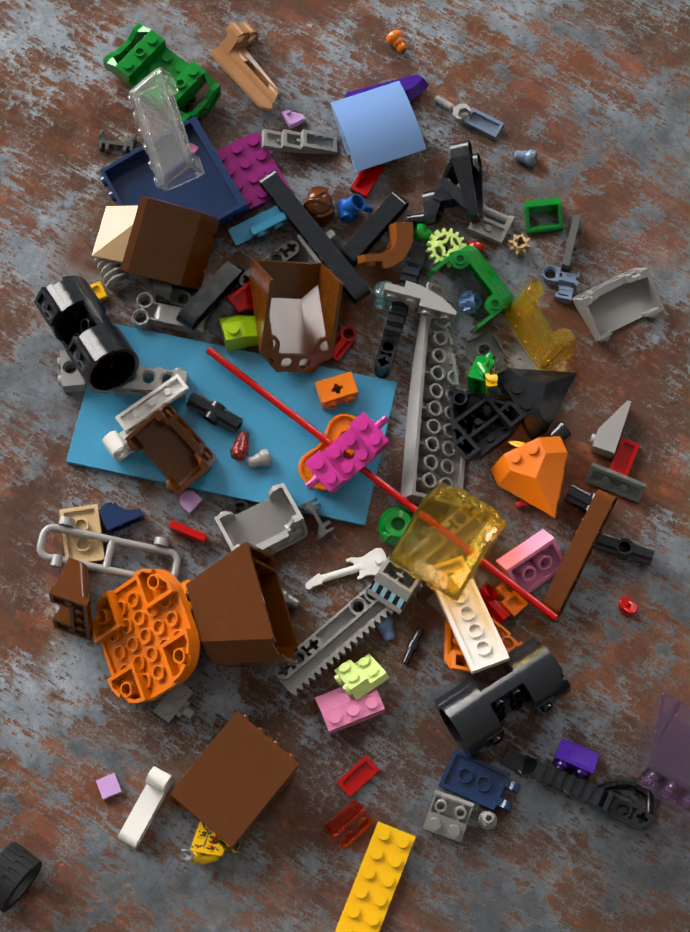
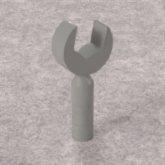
M438 95L434 98V102L453 111L454 119L459 123H463L460 113L468 112L472 116L471 108L467 104L455 106Z

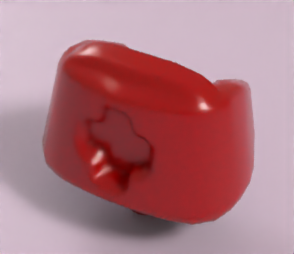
M622 597L619 600L618 609L624 616L631 617L637 613L639 607L629 597Z

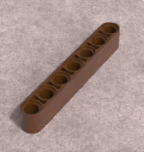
M600 489L595 493L542 601L543 604L558 614L557 618L562 614L616 504V496Z

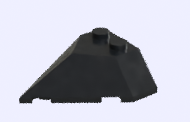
M508 368L497 374V384L502 393L506 392L511 402H514L526 415L521 425L530 440L548 431L577 373Z
M448 385L453 446L465 462L485 457L512 437L526 418V415L514 402L500 401L495 399V397L469 390H459L454 386Z

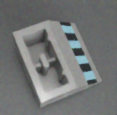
M388 556L376 574L367 594L400 615L422 583V577Z

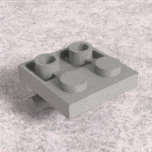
M436 790L423 829L461 842L474 803Z

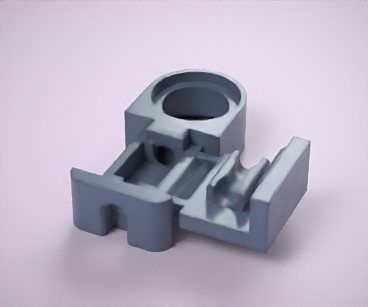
M546 266L542 271L541 279L545 284L559 288V291L555 293L554 301L570 304L573 290L577 289L580 272L572 274L561 271L560 267ZM553 272L555 277L552 279L547 278L545 273Z

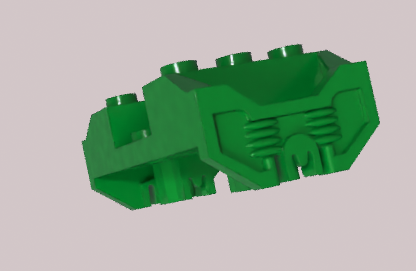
M140 23L133 28L128 39L116 51L109 53L103 59L104 67L107 71L116 75L178 125L196 116L197 120L201 121L202 116L207 115L214 108L221 95L220 85L203 68L193 61L189 64L166 47L164 38ZM207 83L210 89L205 98L192 111L185 113L186 105L190 101L196 102L195 94Z

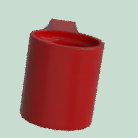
M346 325L341 329L340 334L335 339L333 356L330 358L334 362L339 363L349 348L356 343L357 330L355 327ZM352 333L354 336L351 339H346L344 334Z
M486 584L479 590L490 616L499 624L511 614L498 599V594L491 585Z

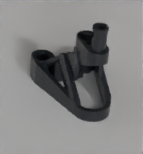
M469 140L450 144L451 159L442 178L438 181L437 189L423 192L424 213L407 215V219H409L407 222H413V226L419 223H426L427 226L436 225L440 222L445 208L460 206L469 214L472 224L483 223L482 162L479 153L473 154L472 145Z

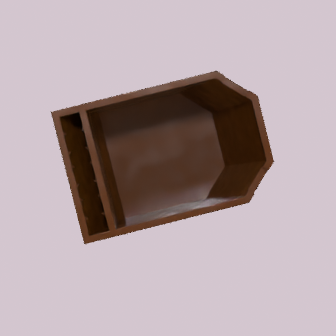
M245 542L186 584V597L191 602V613L194 621H196L199 639L207 651L211 662L224 667L289 666L298 664L297 658H294V652L298 651V645L272 554L249 542Z

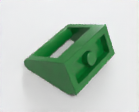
M560 197L523 202L522 210L526 234L563 230ZM556 212L557 224L530 226L529 215Z

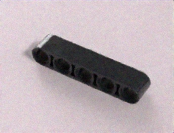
M395 191L386 198L341 248L340 252L353 268L358 264L357 256L367 254L388 231V225L395 223L407 209L409 202Z
M227 260L180 310L176 320L192 331L195 330L235 287L245 270Z

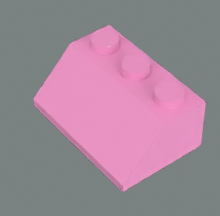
M542 529L497 559L496 562L500 571L530 593L556 575L564 557L555 538Z
M342 687L315 697L329 735L385 713V708L376 688L358 700L352 695L348 696Z

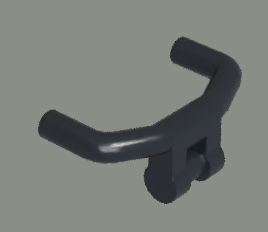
M617 775L615 781H609L596 786L605 789V791L611 789L636 791L646 797V810L650 814L654 813V795L647 788L637 784V777L631 776V778H626L623 775Z

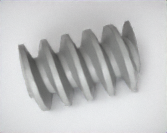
M95 258V264L108 290H121L129 284V280L126 279L127 274L120 270L121 263Z

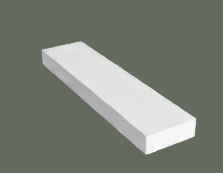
M176 374L118 414L115 419L127 434L145 421L163 403H172L189 391V388L179 374Z

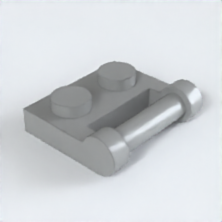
M483 203L484 214L504 222L505 225L484 217L483 223H470L468 232L501 246L515 217L512 215L507 216L488 208Z

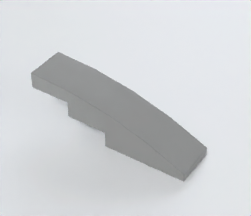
M264 129L262 131L261 148L291 153L336 154L337 136L305 129L302 132L286 129L278 132Z

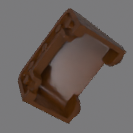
M163 403L125 438L131 450H142L167 477L166 488L171 493H175L176 496L197 480L216 461V456L168 403Z

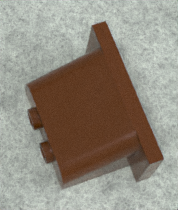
M69 557L55 587L52 586L49 592L50 602L61 605L53 617V625L56 629L91 640L93 626L88 567L83 562Z

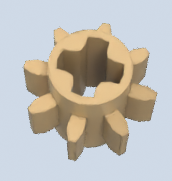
M523 233L518 236L514 234L513 240L508 241V245L511 246L509 253L513 252L515 257H518V255L525 257L526 250L530 251L531 245H528L530 238L526 239Z

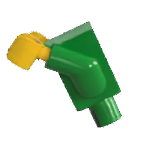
M486 353L484 357H476L467 375L469 391L491 396L489 394L491 387L498 386L496 357L492 353Z

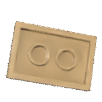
M98 504L59 510L60 517L66 516L75 520L74 528L102 534ZM62 533L65 557L91 563L104 561L105 551L103 542Z

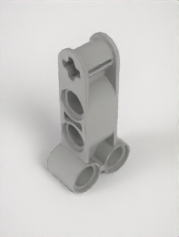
M148 292L138 295L137 305L139 310H136L132 315L135 328L148 330L150 325L198 335L205 333L203 329L208 316L192 331L176 320L182 307L156 303L153 296ZM144 301L150 302L147 306L141 305ZM140 318L146 319L143 323L137 322Z

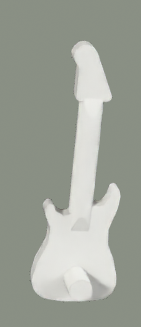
M375 548L363 557L348 558L346 562L353 563L354 566L323 575L318 573L305 584V588L311 590L313 587L322 585L323 582L359 572L357 580H361L369 575L376 576L387 559L385 552L382 548Z

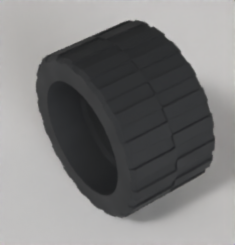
M17 842L10 843L0 852L1 912H6L16 904L31 886L42 867V861Z

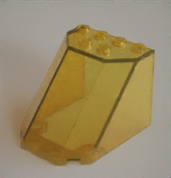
M440 483L422 499L389 560L397 568H404L410 572L409 574L412 577L425 581L430 588L443 592L446 598L458 601L506 528L508 522L498 516L499 512L494 507L486 504L466 490L459 487L454 489L448 484Z

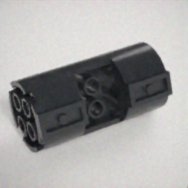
M71 275L62 277V281L54 285L51 283L46 288L41 287L34 303L56 338L64 345L72 363L87 386L94 392L108 393L126 385L138 370L139 358L121 330L113 325L107 317L104 305L89 283L80 276Z
M532 637L508 653L509 661L502 663L507 675L481 692L467 679L434 700L435 707L444 724L467 756L471 757L486 746L499 744L504 737V729L500 721L510 711L519 710L524 702L534 713H546L553 708L555 701L571 692L569 681L567 679L563 680L564 675L561 666L545 645L539 646L541 644L535 637Z

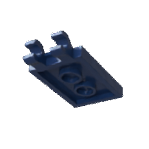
M458 749L454 750L439 783L440 787L489 810L494 811L497 806L506 812H510L513 804L503 799L507 789L518 794L521 788L520 784L509 780L510 773L473 756L469 757Z

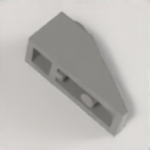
M626 401L598 428L596 434L592 433L589 445H592L590 452L613 458L631 401Z

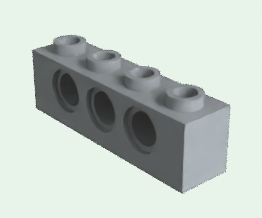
M139 365L134 375L135 379L111 393L146 396L162 385L166 379H171L176 374H179L188 386L189 376L188 372L181 368L166 370L164 367L152 369ZM147 378L154 379L151 383H145ZM187 392L179 398L187 399Z

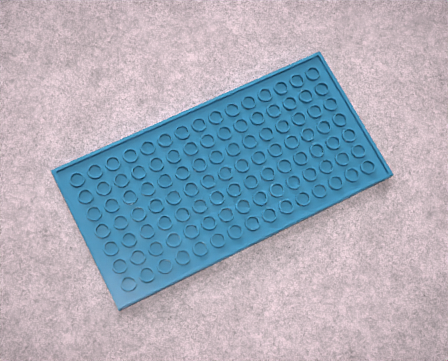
M113 324L121 330L137 354L139 365L152 369L155 367H164L166 370L181 368L188 372L189 391H187V399L177 398L169 405L211 449L216 456V461L186 489L258 504L269 498L268 492L272 486L284 482L297 507L317 497L318 500L312 503V506L321 504L322 507L315 510L319 517L365 526L375 483L359 472L335 494L330 493L328 490L322 491L315 488L310 490L305 485L306 482L299 475L298 465L301 458L307 452L314 449L321 441L214 360L206 351L209 347L213 348L323 434H325L329 421L339 414L345 413L358 417L364 412L375 422L384 415L389 419L397 382L352 373L358 389V398L352 403L346 404L344 402L332 409H322L315 389V382L347 373L346 371L318 366V369L313 373L276 372L259 353L239 349L227 352L225 346ZM147 378L145 383H151L154 379ZM87 386L66 462L77 466L167 484V477L142 450H136L123 460L116 462L102 442L104 436L109 432L116 430L119 434L123 431L115 417L144 396L112 394L111 392L97 393ZM196 392L210 401L215 400L224 405L228 411L241 417L243 423L239 431L234 434L218 424L213 425L207 422L202 415L186 407L190 395ZM388 423L381 428L384 435H386ZM262 449H268L272 464L268 467L258 466L250 468L247 459L259 453ZM381 454L366 466L376 475ZM299 510L300 513L313 515L305 510Z

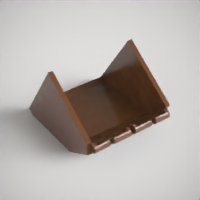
M141 196L120 270L179 286L198 289L199 286H202L205 276L203 270L207 269L210 255H208V252L212 251L215 241L213 234H217L220 221H217L218 217L164 200Z

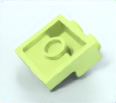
M370 654L362 657L355 664L349 659L334 670L336 673L334 679L338 685H343L342 688L348 696L352 695L356 700L389 679L386 671Z

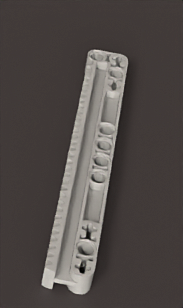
M472 498L441 525L450 530L451 533L465 544L473 547L475 541H480V534L482 532L488 534L495 530L497 518L480 499ZM471 507H473V508L478 507V511H477V510H473V511L470 513ZM457 518H463L465 520V523L460 525L457 524L455 520ZM488 519L491 520L493 524L491 526H485L483 524V521ZM433 530L398 562L422 577V583L417 589L421 592L423 586L427 587L429 582L426 568L462 556L463 551L436 530ZM371 584L298 646V651L294 652V657L297 655L303 656L304 661L302 663L292 665L290 668L289 666H275L277 680L282 683L292 697L297 699V692L303 694V686L310 688L309 681L316 683L315 676L321 678V671L327 673V666L334 667L333 661L339 663V655L345 658V650L352 652L351 645L357 647V640L363 642V635L369 637V630L375 632V625H381L380 618L386 620L387 615L393 616V610L376 599L368 598L367 591ZM359 604L364 609L361 612H355L353 607ZM310 644H317V650L314 648L310 650ZM280 670H287L288 675L285 676L284 674H282L280 676Z

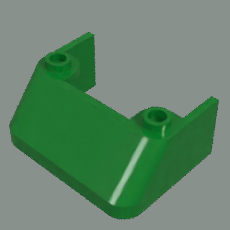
M467 245L455 251L432 268L427 275L431 278L448 264H451L457 270L467 268L489 297L485 301V309L489 316L472 329V334L510 307L514 300L511 291L479 250L472 245Z

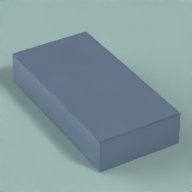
M472 107V116L468 114L463 125L496 140L504 127V123Z

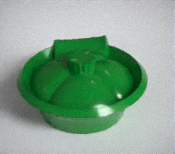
M392 507L380 516L376 529L383 543L387 542L393 546H403L410 543L418 533V520L409 509Z

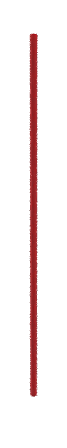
M209 347L206 353L324 445L328 447L333 443L331 439L213 348ZM345 451V459H352L353 456ZM364 467L360 471L552 621L558 617V614L370 469Z

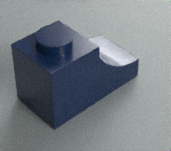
M116 502L106 503L98 510L109 535L145 520L140 508L126 510L119 507Z

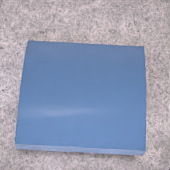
M400 81L330 103L346 155H350L355 172L426 149L415 114Z

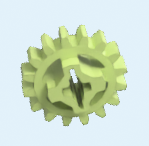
M443 228L441 233L439 230H436L434 232L435 235L431 234L429 237L431 241L426 243L429 246L426 252L431 253L428 259H434L433 264L436 265L467 245L462 244L464 237L459 238V232L454 234L452 228L448 232ZM446 243H447V249H448L447 253H446V250H445V247H444V245H445ZM448 264L446 266L447 269L451 267V264Z

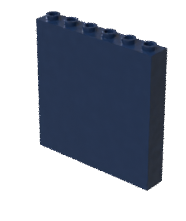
M196 116L100 170L103 175L100 178L105 188L109 186L111 191L108 193L113 202L117 201L119 206H138L141 196L156 198L218 217L217 221H220L218 228L250 211ZM192 143L199 148L194 154L184 148V146Z

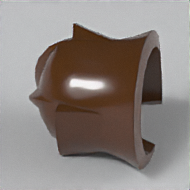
M315 186L311 187L301 204L317 224L322 227L333 218V202L331 195L328 193L329 188Z

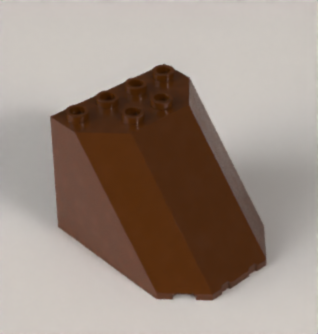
M252 260L249 278L259 352L276 372L313 373L322 362L329 360L333 356L344 283L323 263Z

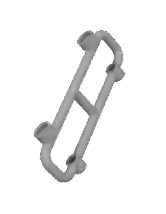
M61 516L58 524L45 526L39 534L37 553L43 560L51 562L50 566L53 568L61 569L62 565H65L68 557L59 554H49L44 549L47 535L50 532H59L108 543L103 565L78 560L83 562L88 567V570L129 579L134 577L133 571L110 567L115 545L172 557L174 561L171 574L176 578L179 576L181 557L175 550L169 548L170 540L164 537H155L154 545L74 528L75 520L66 516Z

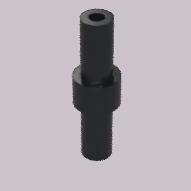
M417 627L412 640H409L406 646L407 651L402 660L403 664L409 665L414 653L418 651L419 642L424 633L423 628Z

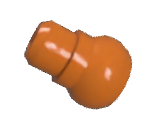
M393 30L387 35V43L396 48L399 53L407 49L402 33L399 30Z

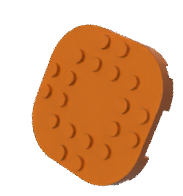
M141 569L134 572V577L115 590H108L102 595L95 607L98 611L96 618L92 619V633L94 642L101 643L111 673V677L107 681L116 696L124 698L128 703L151 702L180 685L191 676L199 658L200 639L183 588L174 575L163 569Z

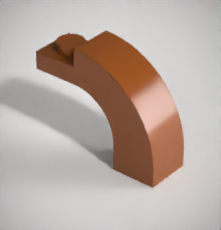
M399 222L388 225L389 243L387 248L380 254L357 256L358 264H365V267L375 266V270H381L401 262L408 254L412 245L413 222Z

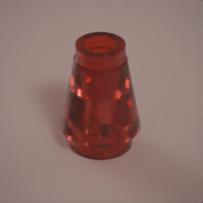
M245 431L238 432L231 447V458L234 460L244 461L249 456V433Z

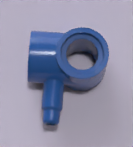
M353 194L348 198L337 201L341 222H352L358 218V213L361 211L371 212L373 210V207L366 205L364 198L359 194Z

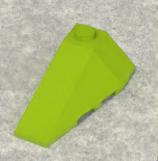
M233 315L218 319L227 352L258 345L255 316Z

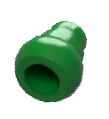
M419 223L414 229L413 238L418 241H431L429 237L431 234H435L434 231H431L424 224Z

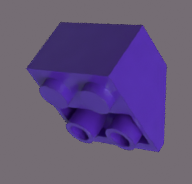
M562 738L551 763L555 764L558 770L566 771L567 769L574 772L573 775L579 779H589L595 770L599 753Z

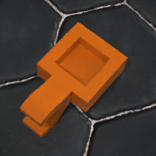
M502 583L495 588L498 596L503 599L501 603L509 610L513 618L528 605L523 597L514 590L510 593Z

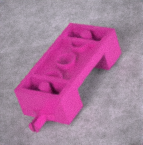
M364 412L349 424L351 427L323 452L319 450L305 462L314 476L305 485L311 490L316 484L320 483L330 493L335 494L391 445L381 429L390 420L384 415L375 422ZM348 449H352L355 452L354 457L350 460L344 457V453Z

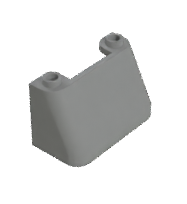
M648 268L631 269L572 298L595 341H600V343L609 340L613 331L641 317L655 318L660 315V311L664 310Z
M284 482L272 486L268 492L269 498L237 515H234L231 511H223L214 517L231 551L241 544L249 542L273 555L307 536L308 529L304 518Z

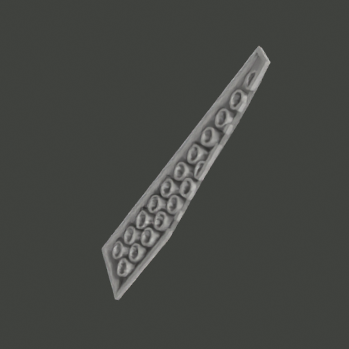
M427 282V289L447 301L445 286ZM420 315L409 391L401 494L414 504L460 508L462 507L465 461L455 451L453 446L448 385L458 389L459 379L455 354L452 353L453 338L450 337L449 332L451 325L450 322H442L438 318H427Z

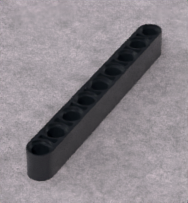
M272 170L258 180L264 192L280 212H284L289 223L317 258L344 283L343 290L351 300L357 304L371 294V290L279 175Z

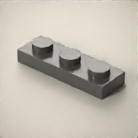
M573 215L561 271L568 273L569 266L573 267L575 256H572L573 250L577 251L579 239H576L577 233L581 234L583 223H580V215Z
M592 463L585 482L637 503L640 502L647 485L596 463Z

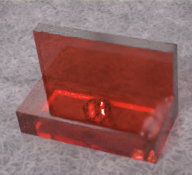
M354 799L328 821L324 827L333 835L340 846L345 849L375 822L367 811Z

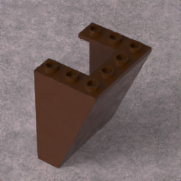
M238 711L219 732L169 796V801L183 813L189 810L216 834L215 841L229 853L291 785L299 767L298 759L293 754L286 753L278 741H272L266 736L267 733L261 727L254 726L247 715H241Z

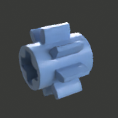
M473 290L464 291V294L460 295L459 306L463 311H468V314H472L480 309L482 298L477 292L473 293Z

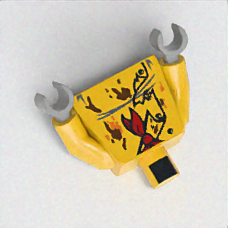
M200 821L191 848L181 850L187 853V857L180 858V860L202 865L217 862L219 858H223L226 849L215 841L216 834ZM241 841L231 852L238 853Z

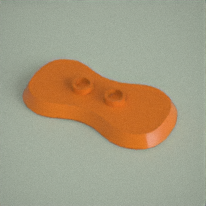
M345 413L335 416L329 421L324 435L334 442L351 427L349 424L357 417ZM322 442L307 452L299 462L298 472L306 483L314 476L305 462L319 450L323 452L327 448ZM346 450L351 456L355 455L354 450ZM320 483L316 484L313 487L315 489L322 491L328 490L324 485Z

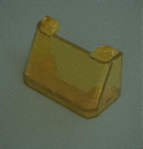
M536 279L527 284L506 310L505 317L535 367L539 370H548L572 357L577 340L573 333L566 328L555 332L552 330L537 306L539 299L544 294V288L539 279Z

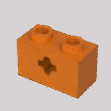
M351 371L315 382V389L322 409H332L344 402L346 404L352 403L358 398V389Z

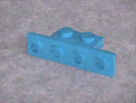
M274 206L230 228L228 232L234 244L238 246L256 236L258 238L268 234L267 231L272 228L274 230L284 226V222L288 220L284 212L281 213Z

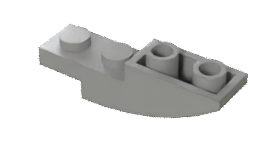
M406 281L405 287L386 282L383 297L390 301L404 302L409 306H419L418 313L424 317H434L442 322L454 323L456 310L433 291Z

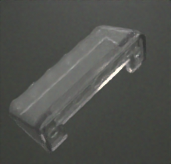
M159 67L129 91L128 100L134 108L133 116L139 124V134L144 139L145 144H143V147L150 158L148 163L155 174L154 182L158 188L169 191L205 173L200 158L192 153L174 94L178 93L174 76L163 67Z

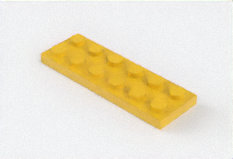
M378 821L335 932L380 931L416 836Z

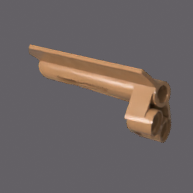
M247 21L242 22L240 25L237 22H233L225 29L227 37L209 54L260 109L270 111L278 95V88L246 50L247 47L258 39V33Z

